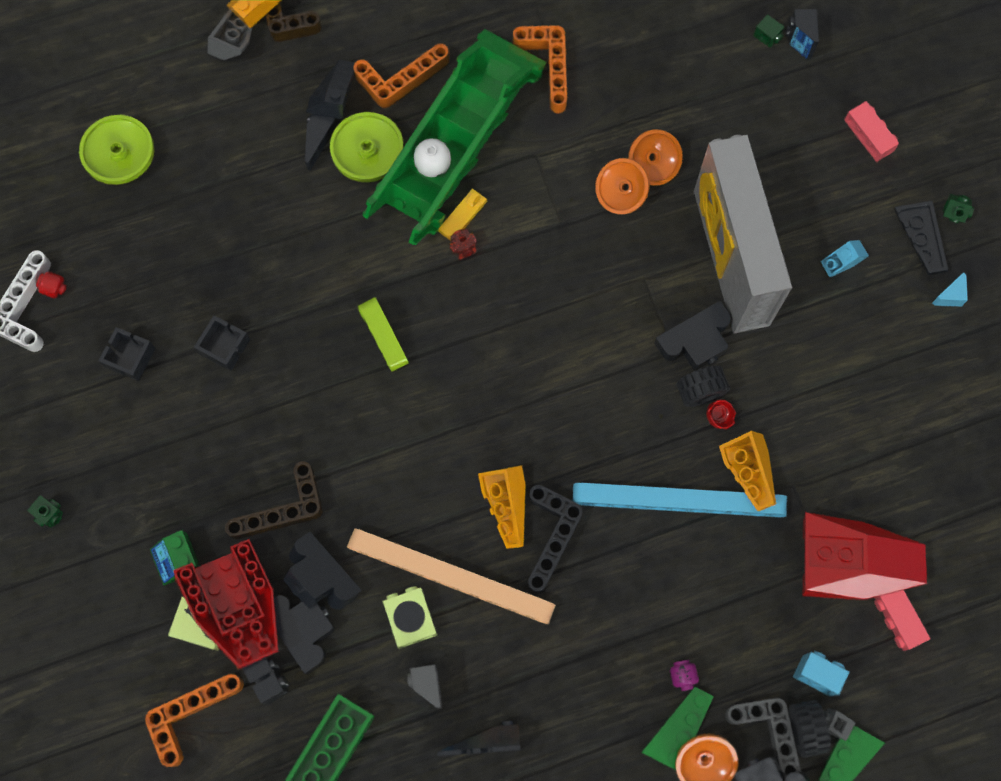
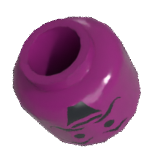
M689 660L673 663L674 666L670 668L673 686L676 688L681 687L682 691L694 689L693 685L699 681L696 665L690 663Z

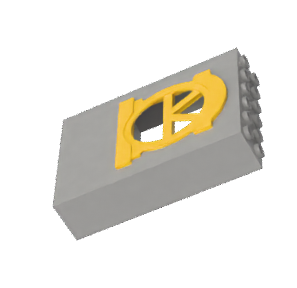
M734 135L723 140L720 138L714 139L708 144L694 194L725 307L730 315L731 329L733 334L770 326L792 287L748 135Z

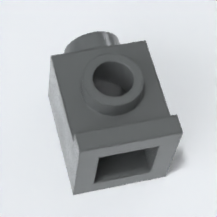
M827 708L823 712L830 734L835 738L847 741L855 722L840 712Z

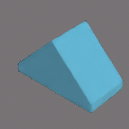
M962 273L933 301V304L935 306L962 307L968 301L966 274Z

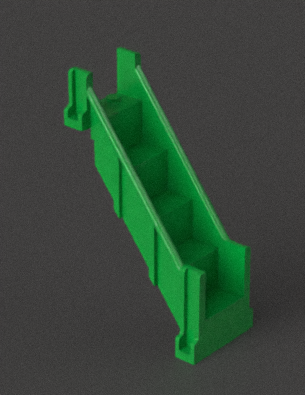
M486 29L478 34V41L457 57L458 65L454 68L452 75L383 180L376 185L373 195L366 201L367 209L363 212V217L366 219L387 203L419 221L411 233L409 243L412 245H417L427 234L434 235L438 232L445 218V214L438 211V209L454 193L463 177L475 167L479 160L476 158L494 129L507 117L508 113H506V110L519 90L526 83H535L540 79L546 65L545 61ZM426 139H439L446 144L450 151V167L444 174L441 173L437 177L424 176L415 166V149L419 143Z

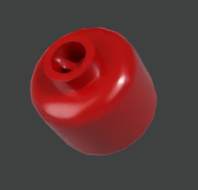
M50 271L44 274L41 273L36 283L39 293L54 299L59 294L63 295L67 286L64 284L62 276Z

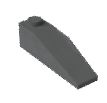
M229 9L208 37V54L222 60L240 55L249 44L252 27L249 28Z

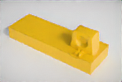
M471 189L468 195L438 229L439 233L454 242L486 204L487 199L474 189Z

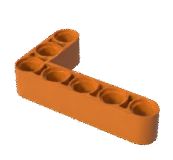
M520 26L515 28L513 31V45L523 50H549L550 108L554 113L564 112L567 104L564 29L560 26Z
M437 44L387 81H384L366 60H358L354 64L355 77L380 107L388 108L449 63V52L447 46Z
M234 674L226 675L147 713L145 721L159 759L164 766L176 767L183 761V753L172 723L239 693L244 686L241 677ZM235 678L237 686L231 690L228 684L231 679ZM213 687L218 689V695L215 698L210 696V690ZM194 696L199 698V704L196 707L191 705V699ZM178 704L180 712L174 716L172 708ZM159 713L161 721L156 725L153 722V717ZM164 732L168 734V741L165 744L160 740ZM173 751L176 759L173 763H170L168 755Z

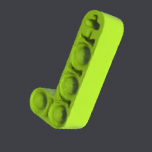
M374 297L358 305L357 308L391 372L409 364L377 299Z

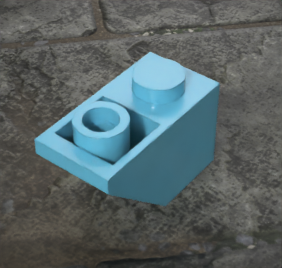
M860 240L847 242L820 262L829 277H832L857 265L869 255Z

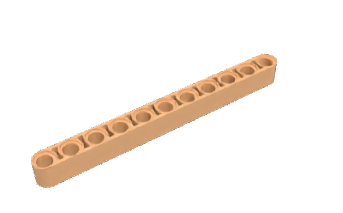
M354 528L347 548L544 624H549L555 608V604L359 529Z

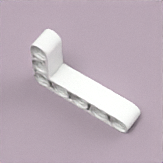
M38 250L29 254L0 301V323L3 322L0 327V336L32 352L41 350L44 345L43 339L33 330L16 322L37 290L36 283L40 274L47 272L51 266L50 260ZM23 291L21 295L17 296L18 292ZM13 306L12 310L7 312L8 308ZM19 330L18 334L13 336L14 332ZM35 338V341L29 344L30 340Z

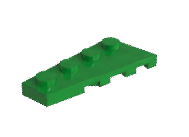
M694 687L641 753L676 770L675 763L679 750L686 742L696 736L714 696Z
M853 726L847 741L837 739L817 781H853L885 743Z

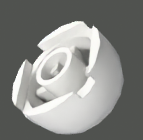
M431 138L418 144L414 153V162L417 170L424 176L437 177L441 173L444 174L450 167L451 155L444 142Z

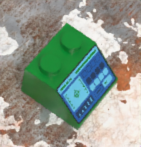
M183 530L163 538L150 549L164 586L176 581L173 570L193 563L195 568L200 566L188 534Z

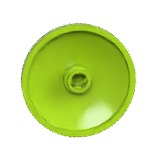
M373 112L357 113L343 120L334 130L330 141V153L336 168L349 179L358 182H374L383 179L404 148L402 135L396 124L389 118Z
M112 115L96 121L86 130L80 142L79 155L86 171L96 180L106 184H124L135 180L147 170L154 156V142L148 129L137 119L125 115Z

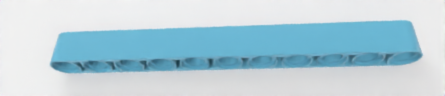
M594 483L573 484L572 501L582 506L764 517L787 516L786 495L775 494V505L762 511H757L745 492Z

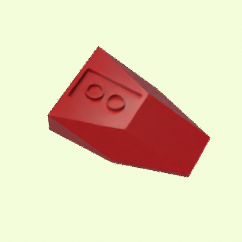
M805 512L803 518V539H805L803 596L867 600L927 584L925 544L865 522Z
M249 539L231 546V554L195 568L193 563L173 570L177 585L195 623L239 669L278 652L273 589Z

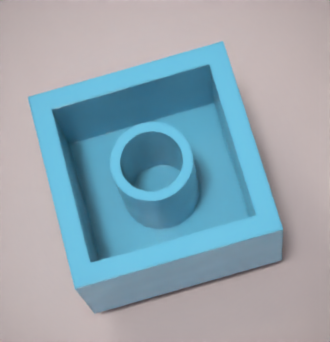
M817 651L803 655L793 678L829 697L839 695L849 674L844 669L845 666L836 661H833V663L825 659L826 656Z

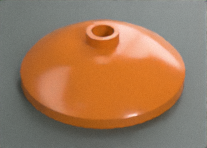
M649 130L640 134L634 140L629 150L628 159L638 162L645 169L649 178V185L657 186L669 182L676 176L682 164V149L672 134L663 130ZM650 154H654L653 160H650Z
M619 158L607 163L601 169L596 180V194L599 202L605 209L615 214H629L636 211L643 205L649 193V178L645 169L638 162L627 158ZM626 184L629 185V189L627 191H625L624 186Z
M712 734L700 735L690 739L679 750L675 763L676 772L680 781H731L738 767L737 754L733 746L726 739Z

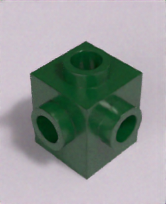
M950 193L943 208V216L955 223H965L967 217L971 218L974 211L972 200L965 195L957 196Z
M41 495L27 510L35 517L33 521L41 527L46 525L50 528L60 522L64 513L59 509L61 505L52 498L49 501Z

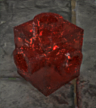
M467 228L457 230L450 236V249L453 254H457L459 260L469 257L476 252V237L473 233L470 234Z

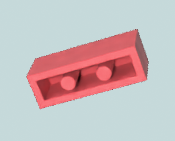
M867 101L848 112L845 122L876 162L895 151L899 144L896 136L891 134L886 123L877 116L875 109Z
M904 590L874 597L875 605L880 612H883L886 618L884 619L885 624L896 636L894 639L899 648H902L903 651L910 650L930 640Z

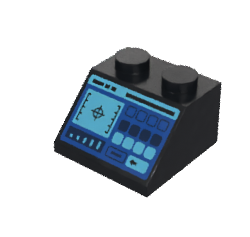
M795 9L792 17L789 18V26H786L785 36L788 37L789 45L807 60L812 59L819 42L817 9Z

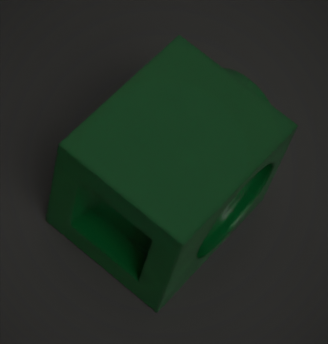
M767 14L756 26L753 36L771 48L774 43L778 44L783 38L784 26Z

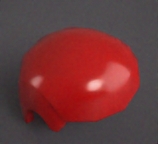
M715 400L708 406L706 417L710 425L717 429H728L735 424L736 411L730 402Z

